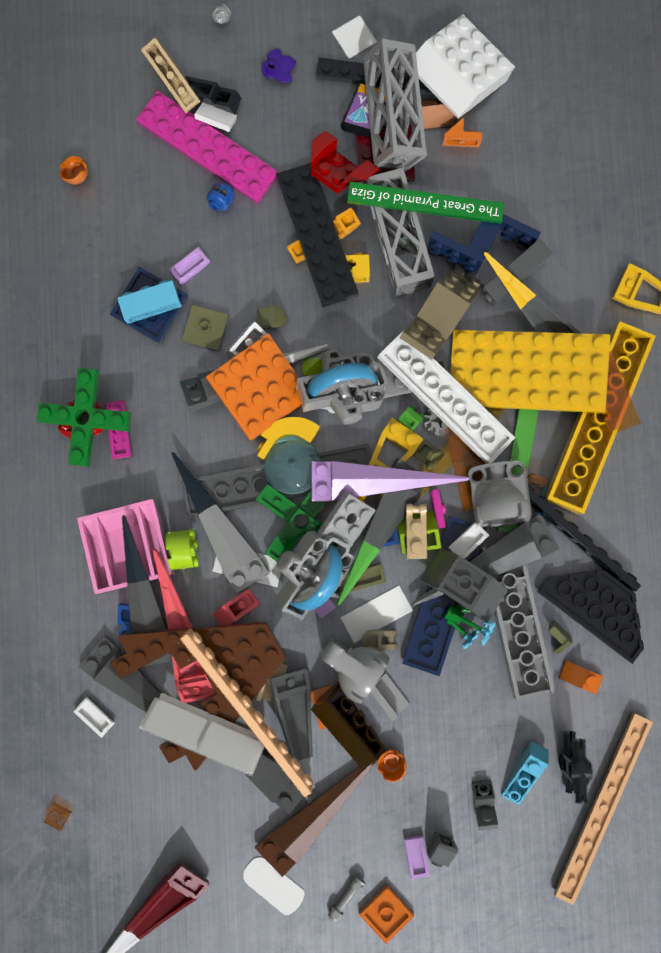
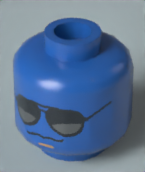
M225 182L215 183L206 198L211 209L214 211H225L235 196L232 187Z

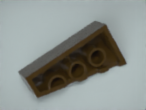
M337 681L319 697L311 711L362 769L378 761L385 748L372 726L366 724L363 711H359L354 702L346 697L341 690L339 681Z

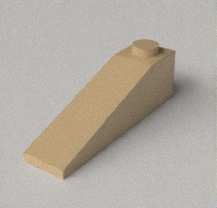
M157 38L152 39L141 49L185 113L200 102V99L172 56Z

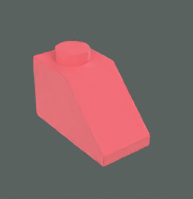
M248 588L212 615L220 626L231 625L260 603Z

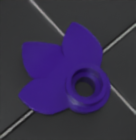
M273 49L267 54V60L262 63L261 70L266 78H275L281 83H287L292 81V76L289 72L295 67L296 60L291 56H282L280 49Z

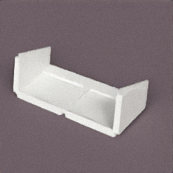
M161 693L159 698H154L139 727L251 776L254 774L265 747L253 731L209 714L164 693Z

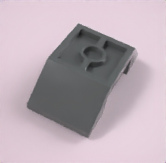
M442 547L420 579L434 590H439L470 610V613L485 623H488L508 591L494 577L461 556Z

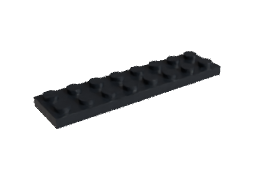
M311 163L276 173L280 190L322 308L358 297V289L318 180L311 175Z

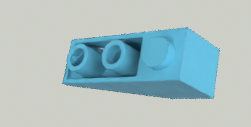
M531 741L522 753L501 796L519 805L548 766L549 750Z

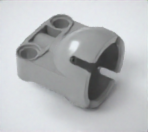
M503 461L479 465L470 469L468 477L470 478L474 520L477 526L485 527L490 525L491 527H500L530 521L532 512L527 479L528 472L522 462ZM521 467L522 473L518 476L513 475V470ZM477 473H483L481 480H474V476Z
M334 638L329 640L320 654V658L325 663L335 668L334 670L338 674V681L343 693L347 698L356 703H362L364 698L370 694L390 660L387 654L380 649L374 647H358L355 649L349 647L347 649Z

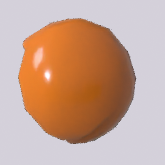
M70 156L60 164L61 172L58 174L65 182L77 185L86 180L88 165L81 157Z
M387 749L379 757L377 767L384 780L397 782L406 774L407 762L400 751Z

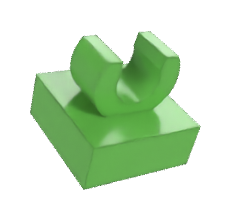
M409 406L398 419L401 424L412 431L423 420V413L419 415L415 412V406Z

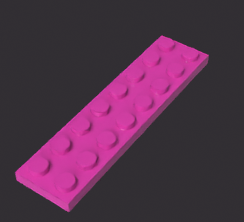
M158 90L136 119L139 125L256 204H259L276 180V173H279L207 123L195 119V115L189 111L185 113L180 105Z

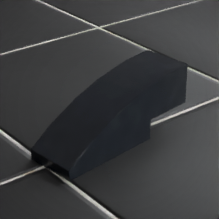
M186 76L190 86L200 99V104L204 102L236 114L242 99L236 90L220 87L217 82Z

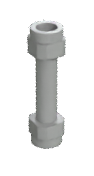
M358 875L350 882L351 887L337 906L333 905L328 913V917L332 921L337 923L343 916L342 911L356 892H360L365 885V881Z

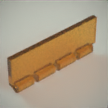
M611 351L609 352L606 411L602 415L611 414V416L604 418L609 432L616 429L618 432L641 424V421Z

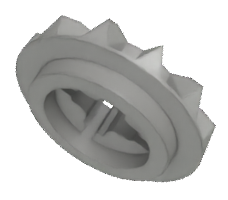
M428 409L423 419L425 428L434 435L448 433L451 429L443 421L441 422V428L438 422H431L437 418V415Z

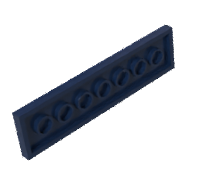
M449 516L441 547L450 551L448 547L473 523ZM482 543L465 560L470 562L477 557ZM427 585L425 593L431 590L432 588ZM445 594L421 603L402 664L440 676L455 630L452 625L447 623V619L444 616L451 604L455 606L459 603Z

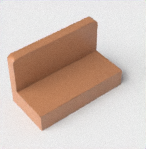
M438 98L421 100L424 129L455 125V115Z

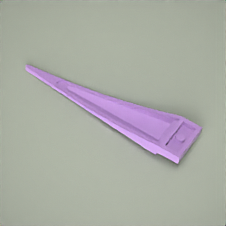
M336 461L311 462L312 502L340 500L345 491L355 497L462 482L470 479L463 476Z

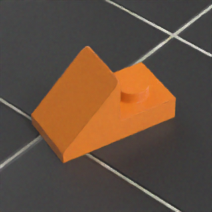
M462 118L444 134L442 146L480 147L482 132H477L476 130L464 131V118Z
M567 660L559 675V679L594 694H597L604 677Z

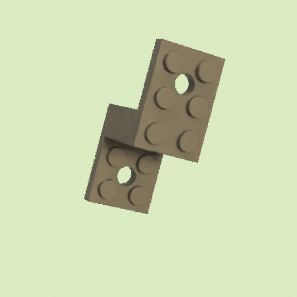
M453 265L437 282L416 318L403 331L400 339L432 360L448 340L484 285L481 284L478 278L466 274L463 268Z

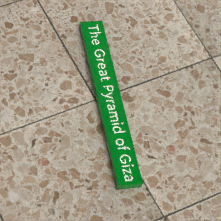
M350 182L347 203L498 224L502 223L504 211L503 202Z

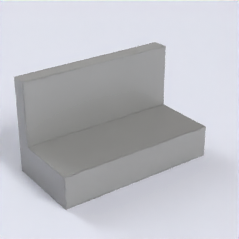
M386 673L380 677L370 692L392 721L398 717L399 712L410 705Z

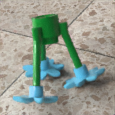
M451 604L444 618L447 619L448 624L452 625L463 635V638L466 640L461 645L463 649L473 644V640L478 637L479 631L480 634L484 635L482 645H485L488 639H490V634L493 632L496 623H491L490 619L488 623L483 621L484 627H481L463 617L464 613L461 611L470 613V610L459 604L455 606ZM462 621L477 630H473L470 634L468 631L465 632L456 622L459 624Z

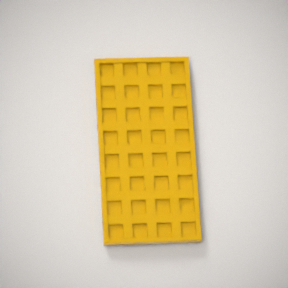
M454 330L450 375L485 408L605 413L610 334Z

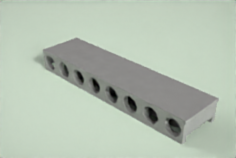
M493 544L481 546L480 552H484ZM526 564L493 576L508 589L494 615L513 699L521 700V698L555 692Z

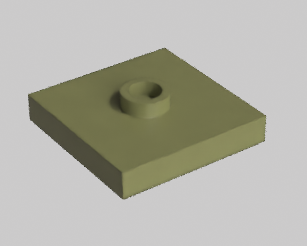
M192 305L182 342L219 352L229 315Z

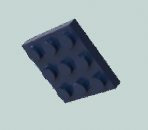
M138 267L123 293L130 291L134 293L140 291V288L144 286H156L163 280ZM176 288L183 306L188 298V294ZM117 301L110 315L160 344L182 307L128 324L123 318L119 302Z

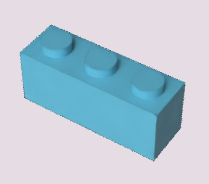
M163 280L158 285L152 287L144 286L140 288V291L134 293L131 291L125 292L121 297L117 298L123 318L128 324L182 307L173 280Z

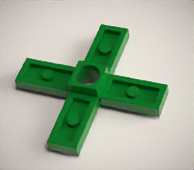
M78 368L74 406L38 404L37 422L72 426L68 465L90 467L94 428L130 432L131 412L95 409L99 370ZM85 411L89 414V420L86 424L82 421V415Z
M268 483L256 498L258 502L286 521V524L265 551V554L278 562L280 556L285 551H290L303 534L305 535L308 531L318 532L323 525L315 517L327 501L312 502V488L300 505H297ZM296 515H306L308 518L307 524L305 526H297L294 523ZM331 542L335 547L339 545L336 542Z

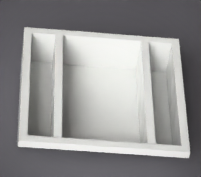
M461 15L425 41L416 52L418 78L458 119L503 85L515 68L464 15Z

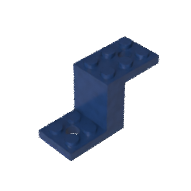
M503 214L501 224L481 221L469 247L433 231L427 250L436 257L441 256L452 265L458 264L465 271L477 274L485 259L483 252L488 253L496 235L500 236L503 241H511L517 244L518 248L527 250L537 241L541 232Z

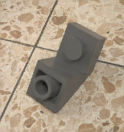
M492 781L472 782L478 831L498 829Z

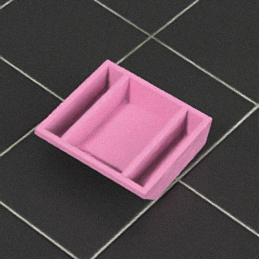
M154 499L77 518L95 594L128 587L122 527L123 514L127 518L149 581L159 579L153 554L155 549L158 550L169 576L175 575L174 570H171L168 564L170 557L168 550H166V534Z

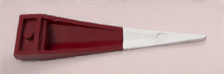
M179 862L168 875H164L106 953H125L163 922L196 901L210 886L209 881Z

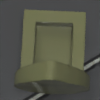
M277 304L272 305V307L257 309V324L261 328L281 327L289 320L284 310Z
M425 439L413 455L430 470L442 459L444 452Z
M554 620L549 625L548 631L559 641L553 649L558 655L572 644V636Z

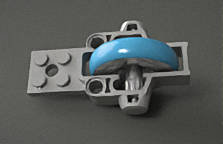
M338 349L329 350L322 355V373L297 378L295 385L303 412L316 409H333L342 423L347 425L361 420L363 412L379 409L384 398L412 393L380 360L374 361L371 354L361 352L344 356ZM376 374H377V377H378V380H379L380 385H376V384H377ZM371 396L377 397L378 400L373 399Z
M345 491L319 531H308L294 551H285L280 556L278 568L284 574L283 588L273 602L282 612H287L302 621L309 610L322 606L329 598L339 597L345 584L344 578L355 561L354 556L349 553L350 548L376 510ZM353 513L352 519L347 521L348 515ZM331 542H336L339 545L335 547Z

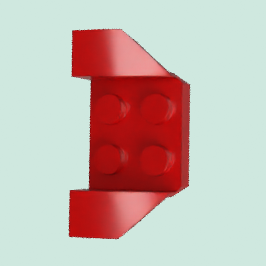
M324 131L312 140L311 175L338 194L348 188L350 182L366 181L380 170L368 160L356 166L337 152L338 139L329 132Z

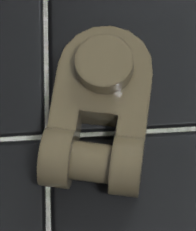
M396 629L370 630L365 632L362 636L363 646L374 647L381 651L396 650ZM381 637H387V643H382Z

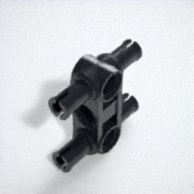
M563 731L564 749L559 753V767L565 775V792L572 794L573 791L575 803L582 804L583 801L586 804L588 803L587 785L593 779L592 764L586 757V739L579 738L577 740L575 737L576 732L569 731L568 733Z

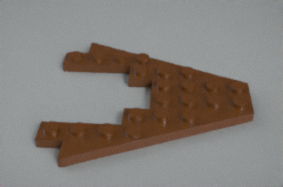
M268 622L191 628L201 636L205 647L213 651L216 661L226 668L227 675L231 680L234 679L237 682L241 693L248 696L251 701L287 657ZM190 628L123 633L119 635L118 638L126 653L111 661L119 678L127 676L170 652L180 669L197 661L181 640L183 634ZM201 666L216 694L202 700L200 705L209 714L235 723L240 714ZM166 741L159 746L168 763L186 755L194 771L207 758L170 741Z

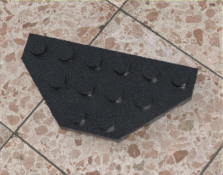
M605 570L551 576L545 580L537 591L538 594L629 663L633 664L643 651L644 645L640 633L641 625L636 607V594Z

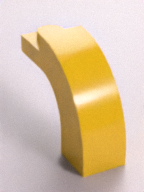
M287 417L277 420L261 434L262 438L266 439V442L262 441L259 445L257 456L266 461L276 443L288 436L298 437L311 445L321 428L316 423L301 417Z

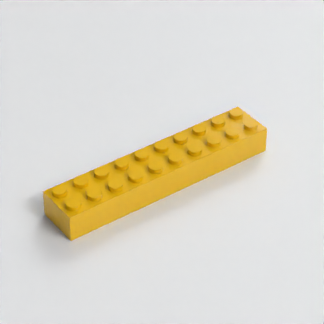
M621 321L613 326L610 333L605 413L578 412L544 496L549 503L578 515L585 513L656 337L655 335Z

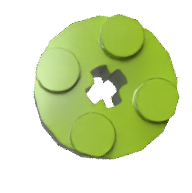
M195 529L168 532L166 534V550H168L170 557L168 559L170 569L199 567V556L196 555V551H199V542L196 539Z

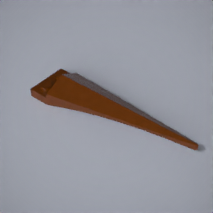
M376 762L362 769L360 766L317 799L271 830L255 846V849L281 877L299 862Z

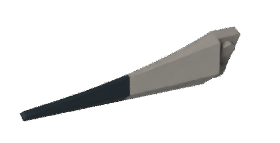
M172 452V457L222 570L234 591L238 594L270 574L261 557L216 505L178 456Z

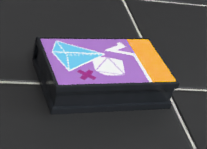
M358 83L348 109L343 116L341 129L342 131L371 139L366 84ZM374 87L376 92L379 94V88ZM384 96V102H383V103H384V105H385V107H386V99H385V96ZM374 101L375 113H376L377 104H376L375 101Z

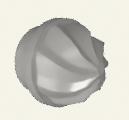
M223 3L216 5L212 11L213 20L219 24L229 21L231 16L230 9Z

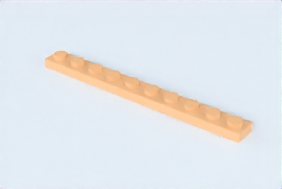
M190 628L181 637L183 643L303 796L309 795L313 785L310 775L303 772L299 761L295 757L292 758L288 753L287 746L277 739L274 729L271 726L268 727L264 722L262 714L252 707L249 697L241 693L237 682L234 679L231 680L227 675L226 668L216 661L213 651L210 648H206L202 643L201 636Z
M632 713L554 891L555 897L574 905L652 726V721Z

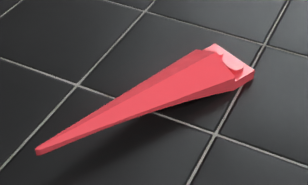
M155 549L153 554L163 596L168 630L193 628L158 550ZM172 656L175 686L182 702L203 700L216 694L198 661L180 669Z

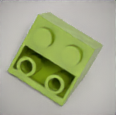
M426 511L427 550L440 549V536L434 511ZM413 513L412 518L420 519V513ZM405 516L397 527L401 554H407Z

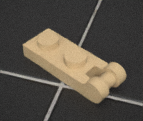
M406 504L407 559H427L426 504H420V506ZM420 513V519H413L412 514Z

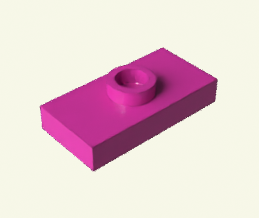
M439 489L430 491V499L438 529L445 528L443 514H446L445 503H441Z

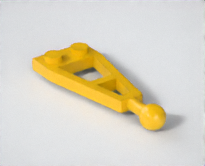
M629 263L612 299L632 308L661 315V300L658 306L634 300L642 280H645L660 292L661 281L647 271Z
M391 418L379 437L368 465L390 468L377 459L386 438L407 452L401 458L404 462L415 453L424 438L394 418ZM361 496V497H356V498H358V499H360L361 501L364 502V499L366 498V496Z

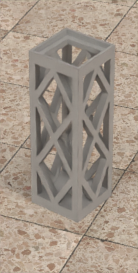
M381 39L363 57L374 165L378 168L392 170L403 168L404 171H407L427 156L415 44ZM387 50L394 51L390 61H388ZM406 70L410 79L403 92L402 86ZM382 73L378 94L374 86ZM384 96H385V99H386V107H385V105H384V103H383V102H384ZM413 99L415 104V111L412 108ZM374 101H375V103L377 104L376 113H375ZM394 102L396 103L395 111L393 110ZM402 106H404V108H405L404 117H403V108H402ZM411 117L415 128L408 141L407 133ZM385 121H387L385 138L383 143L382 139L379 136V133Z
M403 168L371 176L365 183L409 190ZM369 206L395 297L430 288L435 275L416 212L400 210L402 215L398 223L383 208ZM382 215L397 228V233L384 223ZM406 219L411 233L404 228ZM387 233L395 239L392 249ZM401 234H404L414 244L415 250L409 245L405 248L416 258L413 270L396 256L399 242L404 246L407 245L401 238ZM396 263L400 267H402L410 276H405L397 268ZM419 264L422 271L421 273H417Z

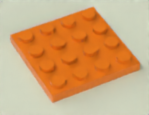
M269 333L205 377L249 441H252L270 428L275 421L282 419L301 405L295 388L297 378L299 377Z

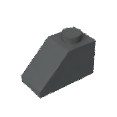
M434 832L428 851L429 861L438 867L443 865L449 867L458 852L454 838Z

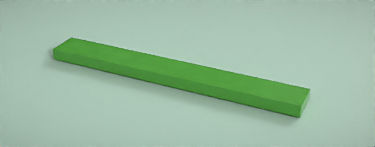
M518 409L514 431L515 439L512 442L509 461L522 462L528 472L539 410ZM521 467L513 470V475L515 476L522 473ZM518 524L497 527V531L510 533L518 527Z

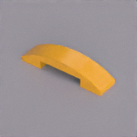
M352 207L336 216V219L333 221L339 240L361 225ZM299 240L287 246L296 264L305 260Z

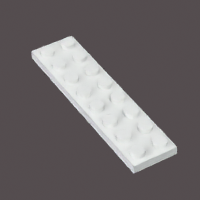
M402 331L377 358L486 464L492 463L515 437L434 358L431 360L400 339Z

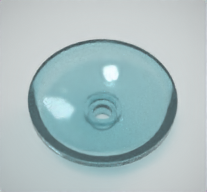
M291 438L280 441L270 449L265 458L264 471L266 478L280 492L286 494L305 492L312 487L311 462H321V457L317 449L305 440ZM294 459L295 462L293 464H289V460Z

